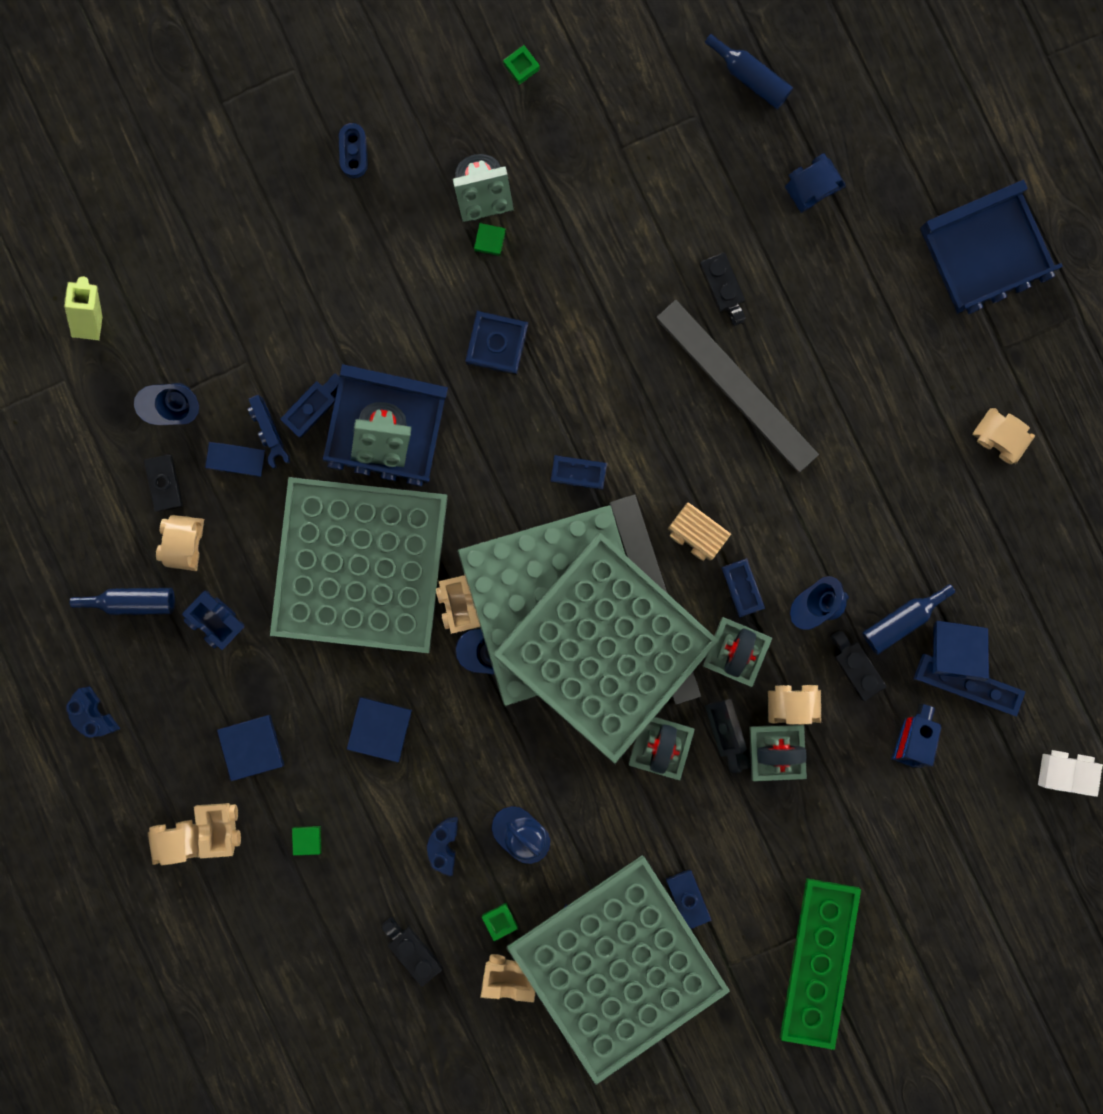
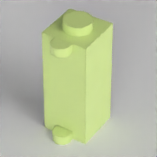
M86 277L78 278L77 283L68 282L65 310L71 336L74 338L99 340L102 311L97 286L89 285Z

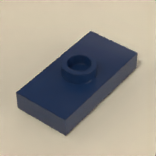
M554 455L551 482L603 490L607 463Z
M747 558L721 567L739 617L765 609Z
M691 869L666 879L677 908L690 929L712 921Z

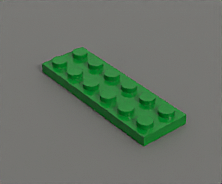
M806 878L780 1033L782 1041L835 1050L861 894L859 887Z

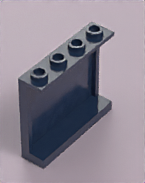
M1024 179L928 220L920 228L958 314L966 310L968 314L974 313L984 308L982 303L991 300L992 304L1007 298L1006 293L1015 290L1016 294L1032 287L1031 282L1038 279L1040 283L1056 277L1054 272L1063 267L1062 263L1054 265L1025 201L1023 193L1028 190Z
M342 364L323 461L328 462L327 467L343 470L344 466L354 468V473L369 476L370 471L381 473L380 478L396 481L397 477L407 479V484L422 486L423 482L428 483L448 387ZM375 402H387L401 409L405 415L406 424L408 427H411L404 467H389L382 464L351 461L356 419H359L361 411L367 405Z

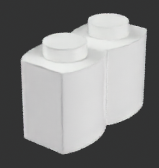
M1052 750L1051 755L1043 754L1038 781L1039 786L1098 796L1102 764L1095 763V757L1078 754L1077 759L1068 758L1069 753Z

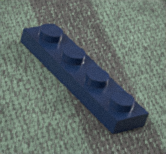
M922 654L913 678L1016 717L1026 692L991 678L986 681L933 674V657Z

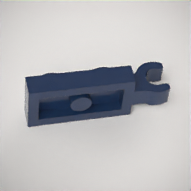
M336 373L333 374L323 386L316 381L280 420L299 438H302L334 405L335 397L332 394L337 391L340 376Z
M259 395L249 398L251 406L248 407V411L254 422L258 421L261 431L258 434L264 446L268 445L271 449V453L268 456L269 465L274 469L277 468L275 463L277 456H282L285 463H290V457L283 448L284 445L264 398Z

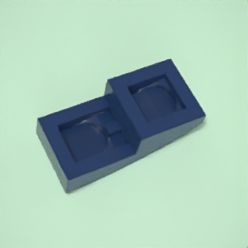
M209 442L205 468L261 477L265 450Z

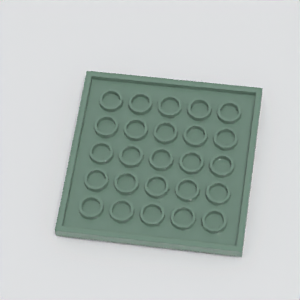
M288 477L270 636L430 653L448 495Z
M611 505L457 550L505 706L538 695L492 654L599 533H602L625 554Z
M599 533L492 655L608 759L616 763L719 640L602 533Z
M643 855L507 946L595 1084L607 1078L730 992Z

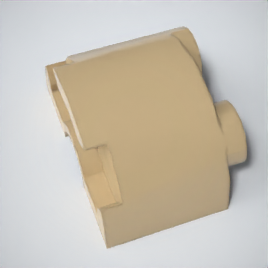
M995 408L989 409L972 434L978 438L977 442L987 449L997 448L1001 452L999 457L1009 464H1016L1035 437L1034 434L1027 433L1030 427L1020 419L1009 413L1004 417Z
M172 515L169 519H162L160 534H163L162 544L157 547V561H162L165 567L197 571L199 559L198 545L202 537L204 519Z
M465 575L439 581L440 587L436 588L439 604H445L447 613L442 614L445 629L450 628L452 634L480 627Z
M789 685L775 686V690H768V722L786 724L821 723V690H818V685H802L801 691H792Z
M224 803L195 806V820L199 828L198 845L200 858L233 856L235 846H240L241 844L240 830H236L235 821L238 819L237 805Z
M192 820L176 823V828L166 829L165 824L149 828L148 837L153 865L158 863L161 865L185 862L187 858L200 857L198 845L199 828L198 825L192 823Z
M490 955L489 961L486 962L481 997L493 999L508 997L515 1001L534 1002L535 990L517 962L505 960L506 957L502 955Z

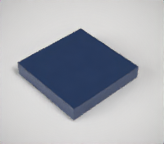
M477 311L465 363L517 375L528 322Z
M943 621L933 623V674L979 681L988 680V628Z
M360 697L347 750L399 762L412 710Z
M271 715L217 730L231 781L284 766Z

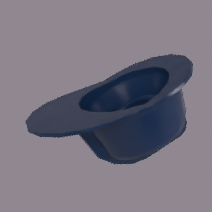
M180 383L146 386L138 391L134 398V408L137 415L149 424H188L195 420L199 413V403L196 395L187 386Z
M826 576L803 591L791 606L790 617L793 624L802 630H811L826 620H835L844 613L847 600L849 599L848 594L843 590L841 582L837 578Z
M481 629L470 630L463 634L456 646V657L460 665L472 672L494 674Z
M511 806L503 808L493 819L492 831L494 838L516 860L532 864L539 862L546 856L550 848L549 833L527 811L520 807Z

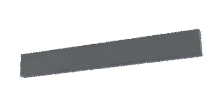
M677 300L656 317V320L797 473L801 472L819 455Z
M631 495L610 502L627 557L667 593L636 496ZM693 672L672 695L675 704L701 697Z

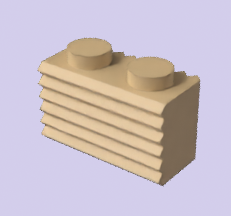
M689 502L686 503L668 527V530L672 532L670 537L680 545H683L684 542L693 548L691 553L702 561L706 558L712 560L731 535V533Z

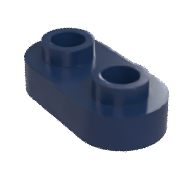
M355 123L344 125L339 132L340 167L349 178H359L367 170L366 134L363 128ZM351 137H358V140L355 143L349 142V139ZM357 162L359 165L356 169H351V163Z

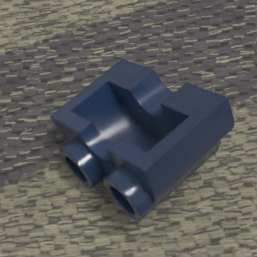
M825 153L812 160V165L805 170L803 167H800L789 174L791 180L786 184L785 188L800 213L846 186L832 161L826 157Z
M203 591L182 613L185 617L184 622L191 629L196 631L200 628L206 634L204 640L213 648L218 646L221 650L244 628L243 622L234 617L236 614L219 598L214 599L208 591Z
M90 686L79 688L67 703L66 710L73 727L86 737L104 736L120 730L121 728L110 714L101 715L99 713L98 704L100 700Z
M458 817L447 818L439 823L432 831L427 845L428 858L432 867L442 874L452 876L454 872L456 851L451 850L448 843L455 841L457 836Z

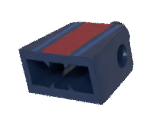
M919 704L916 716L904 720L891 760L914 768L933 766L941 731V725L932 722L935 711L934 707Z

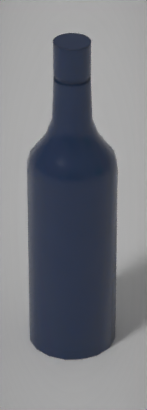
M712 34L705 40V44L724 58L728 71L775 109L778 110L792 92L793 87L747 51L731 49Z
M948 584L927 598L911 599L862 632L863 638L875 654H880L930 619L933 609L946 598L956 593L955 589L951 584Z
M172 588L107 589L98 596L71 597L70 607L98 608L109 615L172 614L175 607V595Z

